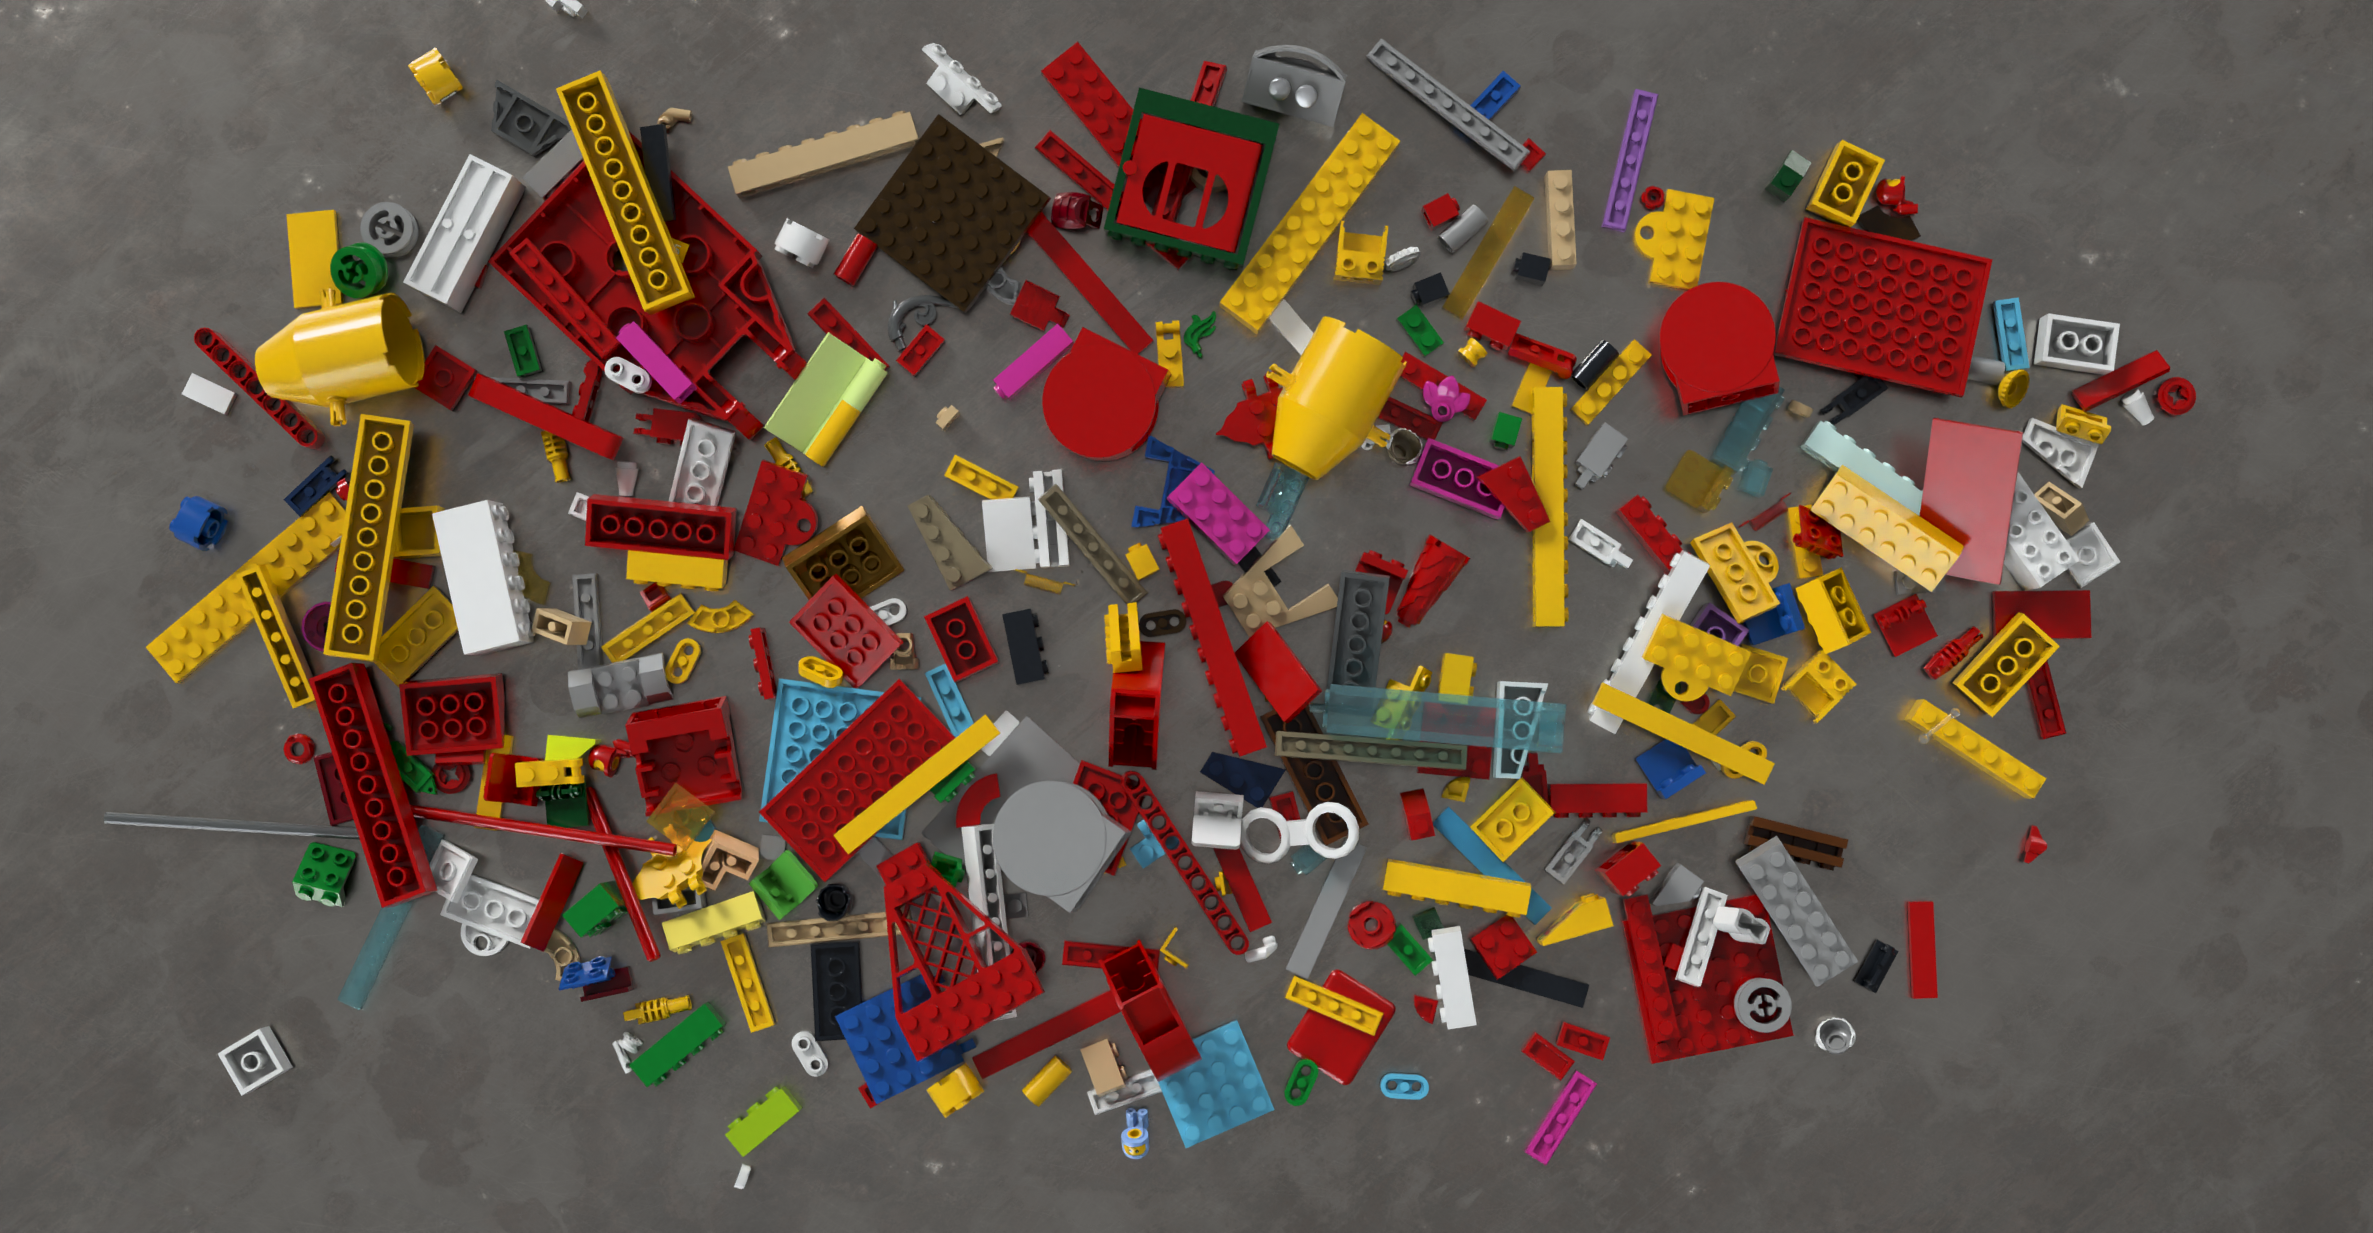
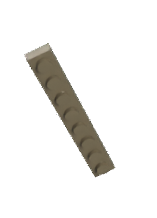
M1277 731L1275 756L1466 770L1467 745Z

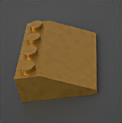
M863 506L782 557L786 569L808 600L835 574L860 598H863L904 571L901 563Z

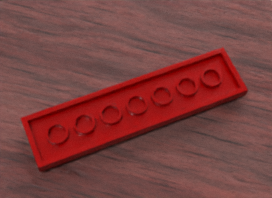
M1076 42L1042 69L1041 73L1119 168L1133 109L1079 42ZM1140 118V122H1139V125H1138V129H1137V133H1136V137H1135V141H1134V145H1133V149H1132V153H1131V157H1130V160H1131V161H1132V158H1133V154H1134L1136 142H1137V139H1138V135H1139V131H1140V127H1141V123H1142L1141 118ZM1168 162L1154 167L1144 181L1143 198L1152 209L1154 208L1167 170ZM1191 179L1183 199L1197 189Z

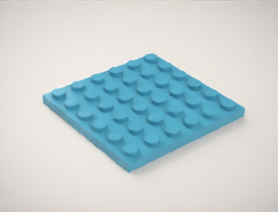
M779 679L761 809L885 692L841 686L826 688L817 683ZM907 808L886 824L874 837L903 840ZM760 814L759 821L768 823V821Z

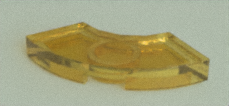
M513 550V553H517L520 562L518 576H522L525 583V589L522 590L523 595L533 602L546 606L551 582L542 579L536 573L533 566V554Z

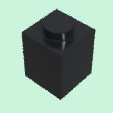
M1523 252L1520 259L1516 258L1514 262L1513 272H1516L1515 280L1543 286L1546 282L1551 259Z
M1441 272L1415 282L1411 291L1415 304L1419 303L1421 309L1447 299L1450 295Z

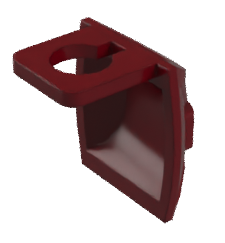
M1077 192L1058 193L1054 198L1051 223L1055 227L1063 229L1084 228L1086 224L1099 229L1103 206L1092 201L1091 196ZM1093 208L1096 210V219L1094 221L1091 215H1089V211L1093 210Z

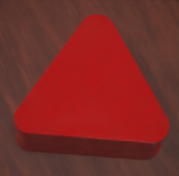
M1140 641L1143 670L1113 673L1109 715L1108 767L1122 765L1151 767L1152 770H1157L1165 643Z

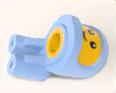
M1128 1108L1126 1110L1128 1128L1121 1134L1122 1150L1130 1159H1141L1147 1155L1150 1148L1149 1135L1146 1130L1149 1126L1148 1112L1144 1108L1139 1109L1138 1112L1134 1108Z

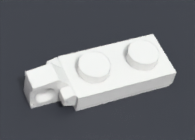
M1583 519L1578 522L1568 538L1573 544L1612 567H1615L1617 563L1627 569L1633 562L1631 558L1623 554L1625 548L1621 546V543Z

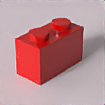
M1478 301L1464 331L1468 332L1467 336L1477 341L1483 339L1490 342L1489 346L1493 349L1502 351V349L1507 350L1521 321Z

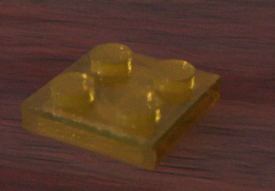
M675 783L646 822L687 851L715 811L682 786Z

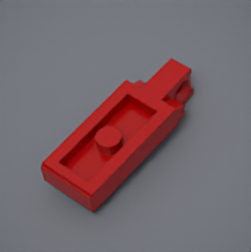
M1530 752L1527 754V765L1523 767L1521 778L1523 777L1549 804L1546 770H1544V764H1538V753Z

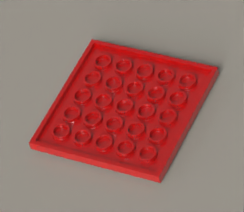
M1757 894L1726 900L1725 907L1746 909L1755 918L1766 921L1771 928L1768 911ZM1697 906L1652 915L1663 963L1672 943L1685 948ZM1622 921L1651 1064L1794 1036L1790 1017L1780 1029L1764 1033L1744 1026L1738 1019L1734 1009L1735 995L1741 985L1748 980L1767 978L1777 981L1783 986L1772 928L1769 931L1765 944L1739 942L1733 939L1728 932L1717 930L1709 959L1718 962L1709 985L1702 982L1701 987H1695L1676 980L1677 971L1664 966L1680 1037L1655 1042L1628 921ZM1761 987L1750 994L1748 1003L1756 994H1766L1773 997V999L1775 994L1771 989ZM1762 1001L1761 1004H1758V1008L1763 1009L1765 1006H1767V1002ZM1776 1007L1775 1012L1770 1016L1765 1014L1764 1016L1756 1015L1752 1011L1750 1016L1758 1023L1767 1022L1776 1015L1778 1008Z

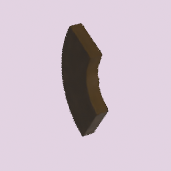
M1879 206L1860 214L1857 222L1865 231L1909 241L1921 237L1910 215L1903 218L1891 217L1884 213Z

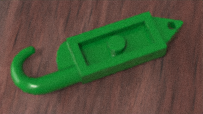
M384 723L385 729L389 731L393 729L391 725ZM400 741L391 742L390 745L401 778L416 793L425 792L438 795L434 781L435 774L416 755L407 756L404 743Z

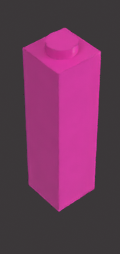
M633 321L631 324L628 323L620 329L616 339L676 402L681 404L698 388L638 324Z
M1057 323L993 379L996 384L993 389L1002 399L1006 396L1011 401L1074 345L1073 340Z

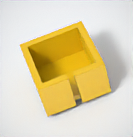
M437 505L401 508L394 558L410 559L441 556L432 514L444 511L445 508Z

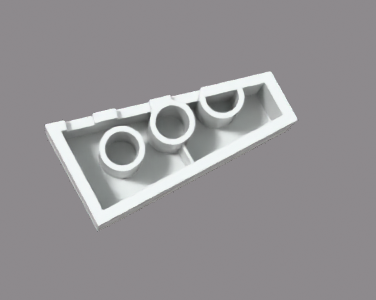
M1497 682L1493 778L1520 779L1548 683Z

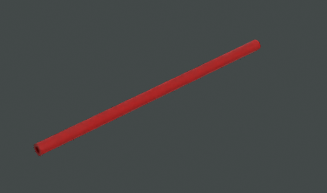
M410 804L413 816L416 818L675 856L677 853V844Z

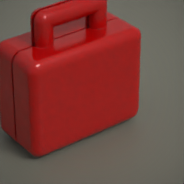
M1336 969L1330 973L1322 987L1383 1012L1375 1035H1370L1308 1008L1288 1040L1287 1048L1300 1059L1314 1061L1319 1071L1341 1085H1349L1392 1019L1396 1008L1392 1002L1345 972Z

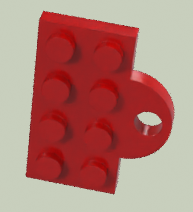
M766 460L761 461L734 551L779 566L786 545L802 544L814 535L818 526V516L814 507L802 498L809 475ZM804 518L810 522L811 528L809 531L800 529V519Z

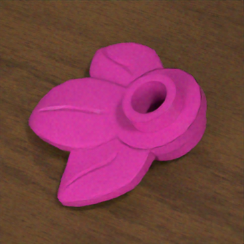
M1453 375L1444 379L1439 386L1430 381H1426L1424 385V400L1431 406L1433 417L1440 422L1449 421L1455 413L1465 410L1470 402V394L1459 393L1458 382ZM1439 407H1446L1447 413L1441 414L1439 412Z

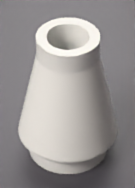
M2134 389L2122 397V406L2142 426L2150 423L2155 418L2144 392Z
M617 462L615 472L620 496H633L639 470L637 462Z

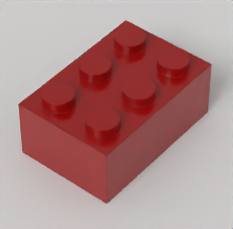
M968 596L924 616L954 682H960L1000 663Z
M1630 841L1594 871L1612 893L1620 896H1630L1640 888L1638 886L1640 882L1645 879L1649 881L1659 873L1657 869L1661 865L1643 842Z

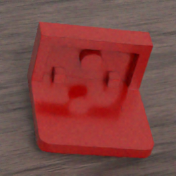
M1369 550L1368 553H1362L1355 571L1390 576L1385 615H1387L1393 606L1408 570L1404 569L1405 564L1393 559L1391 562L1382 559V554Z
M491 753L484 786V800L537 807L538 798L536 791L540 789V786L517 787L515 763L544 761V759Z

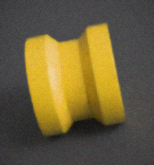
M1473 338L1467 341V345L1464 348H1460L1457 351L1460 357L1473 368L1478 364L1480 358H1484L1488 354L1483 346Z

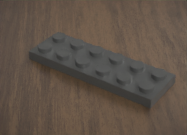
M1348 570L1341 571L1324 711L1372 717L1390 576Z

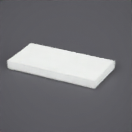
M694 418L688 419L669 497L670 502L718 506L736 431Z

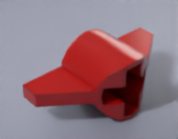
M2033 825L2025 844L2026 854L2024 863L2028 864L2047 849V843L2042 839L2038 827Z

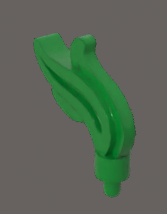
M1215 311L1202 321L1198 315H1192L1193 322L1184 333V342L1187 346L1191 347L1194 354L1197 353L1199 358L1203 357L1201 353L1202 348L1199 344L1200 339L1210 336L1216 329V326H1213L1216 321Z

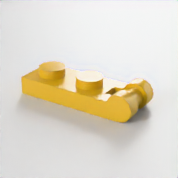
M1179 320L1163 324V321L1155 322L1158 364L1168 369L1172 374L1166 388L1184 387ZM1173 332V339L1164 340L1163 333Z
M583 758L515 763L517 787L585 783L584 775L581 774ZM566 767H571V776H566Z

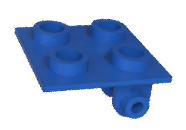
M600 956L589 962H573L564 968L559 991L588 986L591 983L597 984V982L610 981L612 977H615L614 968H610L612 956L606 958Z

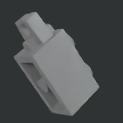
M1604 422L1574 463L1579 467L1577 471L1581 473L1574 485L1584 489L1589 480L1595 483L1601 476L1606 478L1614 467L1611 462L1616 456L1620 458L1627 449L1625 443L1628 438Z

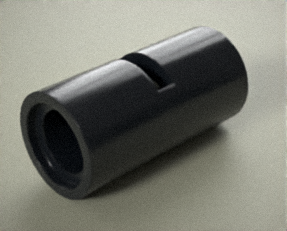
M1602 339L1574 369L1571 375L1572 380L1588 391L1616 360L1619 352L1610 343Z

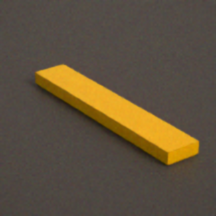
M1746 800L1615 832L1611 836L1613 843H1621L1756 810L1757 806L1754 800Z

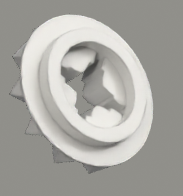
M1418 247L1403 249L1386 259L1384 266L1388 271L1404 269L1416 262L1421 253Z

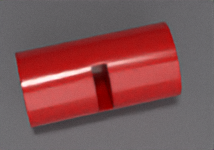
M857 234L833 275L854 287L878 245L865 236Z

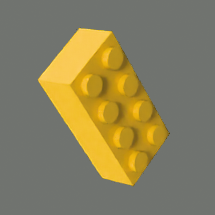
M2018 612L1954 679L1952 684L1987 715L1993 717L2060 646L2026 615Z

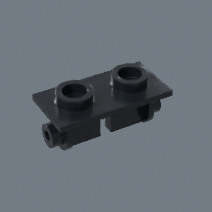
M1876 940L1854 982L1877 993L1899 951L1888 944Z

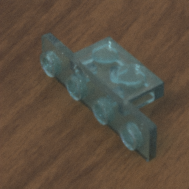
M1275 462L1256 506L1271 514L1266 524L1270 531L1264 536L1271 540H1275L1286 530L1309 477L1296 470Z

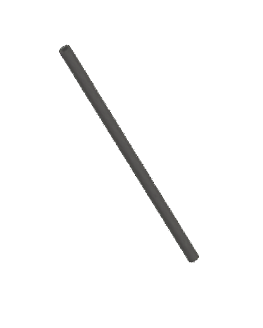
M106 812L104 815L105 824L360 840L356 827Z

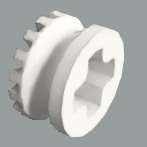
M624 1032V1038L618 1041L619 1045L627 1051L636 1054L638 1052L637 1047L642 1046L643 1042L639 1038L635 1039L636 1036L632 1037L633 1035L629 1032Z

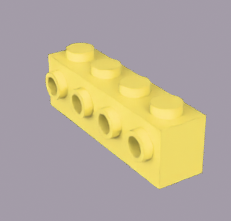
M752 891L662 922L669 950L678 952V954H684L692 951L693 946L701 944V947L715 943L714 939L722 936L724 939L738 935L737 931L745 928L747 931L761 927L760 923L766 921L759 896L756 892Z

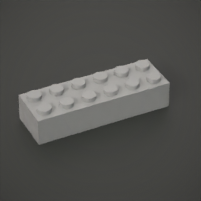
M1777 836L1735 861L1816 987L1858 963L1853 952Z

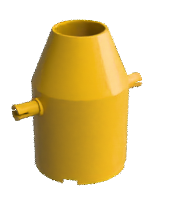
M325 288L326 293L324 289H321L319 291L321 297L320 310L301 314L257 348L255 368L264 391L270 397L330 407V424L341 426L340 421H342V425L347 423L345 416V405L347 403L419 386L417 382L422 380L424 376V353L418 328H412L408 318L412 316L409 308L395 293H386L336 305L335 289ZM388 339H400V340H399L398 344L396 345V344H394L393 342L389 341Z
M1327 316L1322 317L1291 374L1275 363L1269 367L1273 372L1267 371L1266 377L1283 387L1277 403L1272 456L1288 467L1314 480H1319L1364 443L1366 438L1381 448L1387 445V442L1382 439L1389 441L1390 435L1374 426V423L1407 365L1406 361L1404 363L1401 362L1403 357L1386 344L1359 329L1354 333L1344 328L1345 322Z

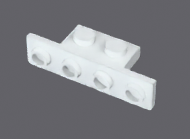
M932 43L922 48V51L939 65L926 84L960 115L965 114L975 99L990 113L1001 109L1002 105L998 102V98L993 93L987 92L977 78L970 76L964 70L961 63L949 57L941 45Z

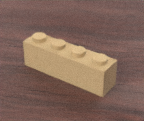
M1572 170L1547 171L1544 176L1548 258L1551 259L1549 270H1571L1577 264Z

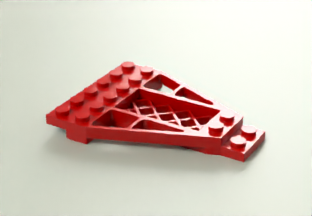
M915 843L876 865L886 885L884 886L895 1017L917 1061L925 1059L1045 993L1035 973L1036 968L1027 950L1020 946L950 884L930 864L920 843ZM931 893L942 897L938 910L928 907ZM951 893L978 916L985 925L970 933ZM925 895L923 905L912 902ZM911 905L921 908L918 921L907 918ZM945 905L949 913L943 912ZM903 906H905L904 911H903V913H902V911H901L900 908H902ZM926 910L937 913L934 926L923 923ZM942 915L953 919L949 931L938 928ZM895 922L914 958V964L900 972ZM907 922L916 924L914 935ZM921 927L932 930L928 943L918 940ZM956 927L960 935L954 933ZM991 928L1014 949V952L987 967L973 937ZM937 932L948 935L944 948L933 945ZM953 937L963 940L960 953L949 950ZM918 944L927 946L925 955H923ZM932 948L943 951L939 964L929 961ZM966 948L968 949L971 957L965 955ZM948 953L959 956L955 970L944 966ZM963 958L974 961L971 975L960 971ZM929 965L938 968L935 978ZM918 968L931 992V998L904 1013L900 977ZM943 970L954 973L950 986L939 983ZM958 975L967 977V979L956 984ZM939 987L945 988L947 990L941 992Z

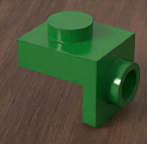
M935 851L930 864L950 884L956 887L957 882H962L965 874V869L962 868V859Z

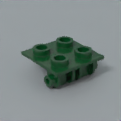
M586 780L585 783L545 785L536 791L537 798L545 801L547 825L565 828L589 826Z

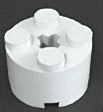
M787 218L774 244H776L775 250L791 258L795 254L797 255L796 261L813 268L814 265H818L830 240Z

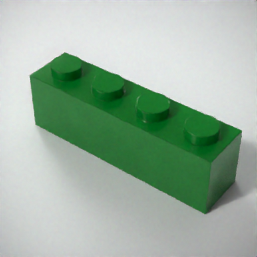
M708 1001L629 1064V1066L646 1087L652 1084L657 1087L667 1079L665 1074L669 1070L677 1071L686 1063L685 1057L690 1053L695 1056L704 1049L703 1043L707 1039L711 1038L713 1041L724 1032L722 1027L727 1023Z

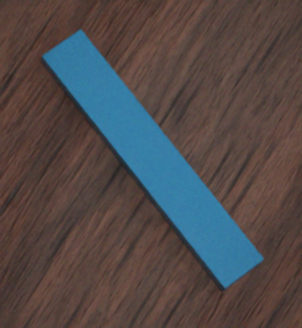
M1447 807L1433 821V826L1483 875L1525 882L1506 862H1502L1450 807ZM1531 888L1527 915L1525 916L1536 925L1552 908Z

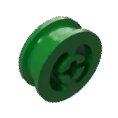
M364 242L355 243L339 249L332 257L330 264L331 277L336 287L346 296L363 298L380 291L385 286L388 279V266L382 253L373 245ZM353 255L359 257L360 259L354 260ZM364 281L365 285H362L359 282Z

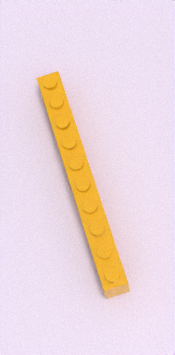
M1534 387L1532 389V482L1550 519L1549 523L1532 531L1533 627H1564L1565 622H1568L1569 619L1568 608L1564 607V598H1568L1569 589L1568 584H1564V574H1568V560H1564V550H1568V536H1564V526H1568V513L1564 512V503L1568 501V490L1564 488V479H1567L1568 467L1567 464H1563V455H1567L1568 447L1567 441H1563V431H1567V417H1563V407H1567V393H1563V387Z

